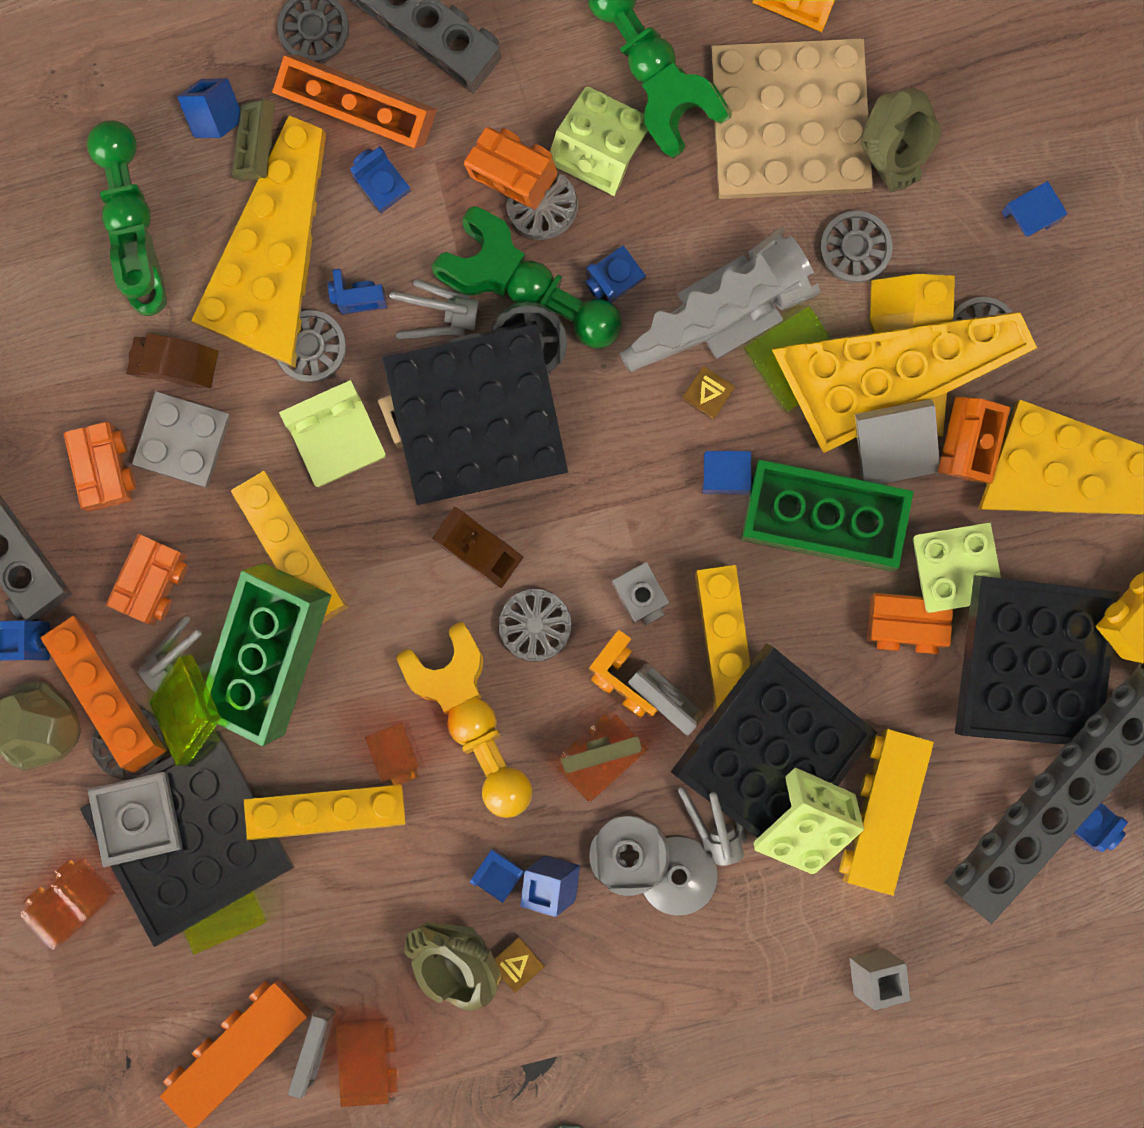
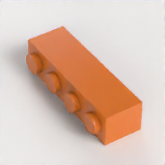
M300 55L283 56L272 91L274 94L412 148L425 146L437 112L436 108Z
M72 616L40 637L120 768L135 773L167 751L87 623Z
M278 979L272 985L267 981L263 982L249 996L253 1004L243 1014L236 1009L220 1025L225 1032L215 1042L208 1037L192 1053L196 1060L186 1070L180 1065L163 1081L168 1088L159 1097L189 1128H196L312 1013L281 979Z

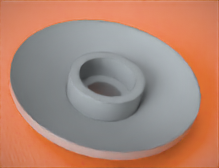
M681 836L666 838L670 852L668 869L664 874L662 882L643 894L656 909L666 914L677 916L694 913L705 906L715 892L718 879L716 864L711 853L705 851L704 846L699 842ZM677 869H682L686 872L687 877L682 884H675L672 881V873Z

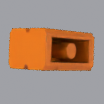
M485 127L477 140L476 146H473L464 160V166L470 178L533 210L537 209L545 196L546 190H549L557 177L558 171L552 159L553 155L540 145L533 144L532 148L520 143V138L508 129L502 128L498 132L490 127Z
M955 397L938 473L967 481L993 484L1011 407L980 398Z
M103 422L63 433L81 509L89 512L133 501L131 491L136 490V481L131 467L125 468L122 453H126L128 449L122 430L116 431V427L113 424Z
M138 534L106 602V606L154 626L157 619L163 621L172 603V600L167 598L173 584L180 585L187 572L188 564L183 563L187 555Z
M874 593L870 597L867 642H877V650L900 651V644L916 646L915 653L939 655V648H947L951 644L953 609L927 613L923 597Z

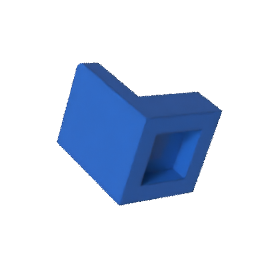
M228 78L200 79L177 96L192 135L195 138H222L239 124L240 107Z
M1049 181L1009 202L1002 210L1005 219L1013 215L1026 237L1035 234L1043 228L1046 230L1059 224L1068 214Z
M706 451L704 453L702 494L748 495L750 493L751 451Z
M493 847L469 883L475 887L478 885L503 903L525 872V869Z
M550 856L541 857L525 869L520 907L557 917L576 900L580 865Z

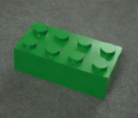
M758 460L754 469L740 541L893 572L900 565L914 491Z
M266 563L242 570L196 714L261 746H265L284 736L331 594Z

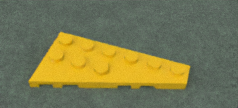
M289 115L268 158L266 178L258 179L191 321L197 326L296 368L297 335L300 334L301 304L302 297L306 292L313 239L311 228L313 216H316L317 202L315 198L318 179L321 178L326 133L322 128Z
M1016 311L774 347L771 349L824 454L857 437L855 414L929 399L933 400L1036 349L1037 346L1021 313Z
M1017 400L1003 437L993 484L987 483L978 510L1144 515V445L1026 401Z

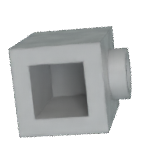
M647 562L612 580V585L634 624L642 620L644 625L647 626L665 616L663 608L669 605V601Z
M886 949L849 958L854 995L870 1008L878 1010L911 1001L907 966L900 958Z

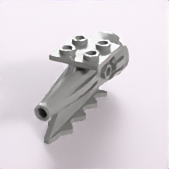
M779 227L748 251L749 262L742 255L679 292L677 295L683 304L672 313L656 312L651 329L642 334L627 349L619 353L628 371L632 373L639 368L705 341L716 360L781 323L783 318L775 305L780 310H785L820 294L818 283L811 287L808 276L814 273L796 240L791 235L784 239L785 229Z

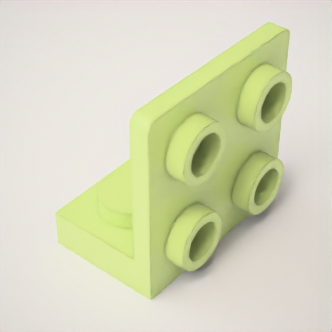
M585 87L556 131L550 149L556 168L615 196L621 186L629 161L648 132L644 124V114L591 87Z
M351 380L279 412L285 427L294 438L314 485L318 488L386 457L377 433Z
M991 522L919 534L913 537L916 562L927 613L970 606L974 575L1001 578Z
M794 768L785 777L792 807L754 841V848L757 852L810 874H815L864 830L856 794L798 768Z

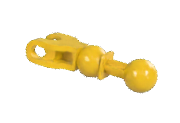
M460 621L449 629V635L455 652L452 661L445 668L438 670L425 668L418 656L410 649L397 653V661L410 689L425 700L439 703L443 712L448 716L447 727L449 734L455 742L463 745L462 749L466 754L474 752L486 776L482 787V798L488 810L499 817H515L523 813L529 806L532 799V786L530 780L522 771L507 767L495 743V740L501 737L500 732L496 730L497 719L495 711L489 703L481 699L482 696L477 687L478 679L483 670L484 658L468 628Z

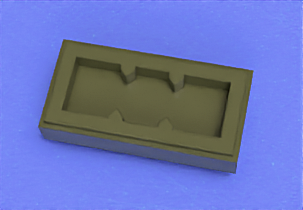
M262 99L241 105L232 172L233 179L244 182L266 178L268 156L272 146L271 132L275 108L274 102Z
M608 736L587 742L588 751L561 758L564 771L568 774L639 753L642 747L638 736L612 744Z

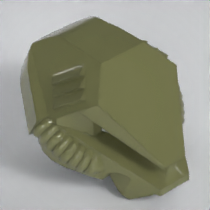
M913 87L883 94L877 99L865 124L863 136L861 137V146L883 181L886 182L891 193L906 189L920 181V165H923L928 160L940 140L941 126L936 119L928 96L923 91ZM905 142H906L909 146H908V147L906 148V150L903 152V149H904V146H905Z
M36 680L21 683V685H17V687L12 689L11 695L0 697V755L13 767L21 770H32L56 763L65 758L78 743L81 728L77 711L71 702L50 683Z
M426 922L406 934L404 953L413 959L411 965L416 981L423 993L430 999L438 1003L447 1000L466 1011L478 1010L491 1002L501 982V972L490 949L488 950L485 941L481 935L477 934L473 927Z

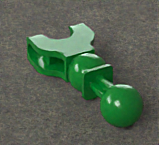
M588 0L591 12L601 21L615 23L627 43L620 50L622 54L628 57V65L632 75L638 82L643 83L642 86L648 95V103L644 112V124L665 154L674 159L685 149V143L682 140L678 126L680 118L686 110L700 107L709 118L719 124H723L732 117V112L717 86L699 75L686 74L683 68L676 64V56L672 45L666 39L661 38L660 33L654 28L648 27L645 29L633 10L636 0Z
M115 120L103 121L94 126L87 138V150L91 159L98 166L105 169L109 189L101 191L100 197L105 204L102 211V222L109 234L110 260L115 283L121 293L128 298L131 306L138 314L153 316L165 308L167 296L152 236L148 232L151 211L139 186L131 183L128 164L136 154V138L127 125ZM154 288L156 291L154 300L149 304L141 303L139 297L149 294Z
M473 206L468 208L463 216V228L469 236L481 245L482 250L474 257L462 258L448 252L441 253L431 265L435 277L463 295L474 296L484 292H494L504 297L508 292L514 303L531 301L543 304L558 315L571 321L578 340L590 348H605L614 343L621 333L622 318L620 312L612 303L603 299H592L584 303L561 290L562 276L558 274L554 279L551 271L543 263L532 260L524 262L525 253L514 247L511 240V232L506 222L479 207Z

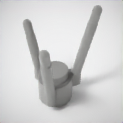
M419 279L413 281L415 287L447 298V302L394 291L389 294L391 299L445 310L444 322L452 323L451 326L397 332V339L443 335L464 336L465 329H475L479 300L469 299L470 296L456 293Z
M184 616L158 647L145 657L146 662L137 669L143 681L155 693H158L164 687L171 692L181 683L210 671L213 660L178 676L175 675L179 671V667L174 660L202 635L200 630H195L168 654L165 652L190 622L189 616Z
M680 787L678 792L702 838L705 851H711L714 863L717 865H731L740 861L744 857L742 844L747 842L745 830L737 822H735V829L732 825H725L716 792H711L709 795L716 827L711 830L710 835L686 789Z

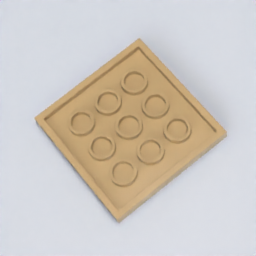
M864 39L711 46L712 83L717 86L732 112V117L723 124L714 121L718 199L871 192L873 188L871 160L861 146V137L869 118Z

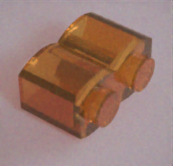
M71 859L65 862L54 872L53 876L56 878V881L47 890H44L41 886L23 902L27 908L20 916L51 950L61 946L116 894L85 859L78 860L76 863Z

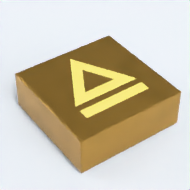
M702 366L683 395L682 400L714 420L736 386L705 366Z
M520 936L494 958L500 969L501 978L514 993L545 968V965Z

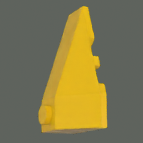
M911 274L872 280L869 320L873 332L953 321L955 276ZM947 393L932 400L935 404L938 437H943Z

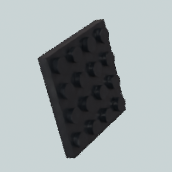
M536 321L382 354L417 505L568 473Z
M974 575L955 734L1063 745L1070 743L1085 726L1086 721L1106 703L1113 647L1096 628V625L1105 616L1108 607L1119 600L1120 592Z
M766 643L671 770V773L710 803V793L716 792L722 812L756 838H759L792 807L785 777L794 768L839 786L878 732L776 648Z
M218 730L135 777L139 778L167 772L183 847L182 850L111 866L154 947L161 945L295 868L279 838L247 840L244 799H253L256 796L221 732ZM89 803L80 808V811L97 840Z

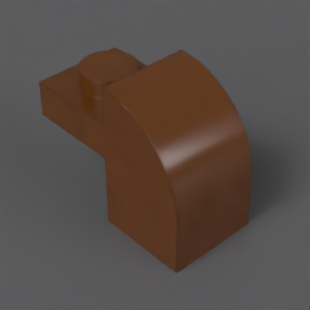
M147 334L146 337H134L132 348L129 352L126 374L137 378L163 379L185 387L211 388L219 351L198 343L163 335Z
M455 506L432 537L442 548L501 589L524 558L509 544L484 529L465 512Z

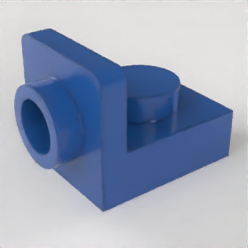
M381 146L374 151L371 148L367 149L354 159V165L350 168L353 178L381 214L411 192L410 186L389 161L386 152Z
M623 245L596 265L591 263L587 266L586 275L588 279L584 282L596 299L603 297L604 300L613 303L645 280L646 275Z
M341 268L333 269L334 281L327 282L331 304H337L342 315L387 308L386 295L382 284L375 285L373 281H362L354 283L352 289L346 290L345 278Z
M0 621V661H48L50 653L40 637L50 631V623L43 621Z
M1100 803L1074 834L1094 851L1104 852L1107 848L1111 851L1125 837L1126 833L1123 829L1128 824V821L1123 817L1116 816L1104 804Z

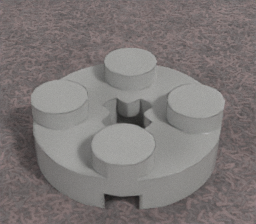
M622 816L610 820L595 835L591 842L589 859L594 875L610 891L623 896H633L645 893L662 882L664 874L668 869L670 852L667 840L657 824L651 823L639 816ZM627 844L633 845L634 851L639 852V859L634 860L633 867L628 866L627 860L620 859V852L626 851Z

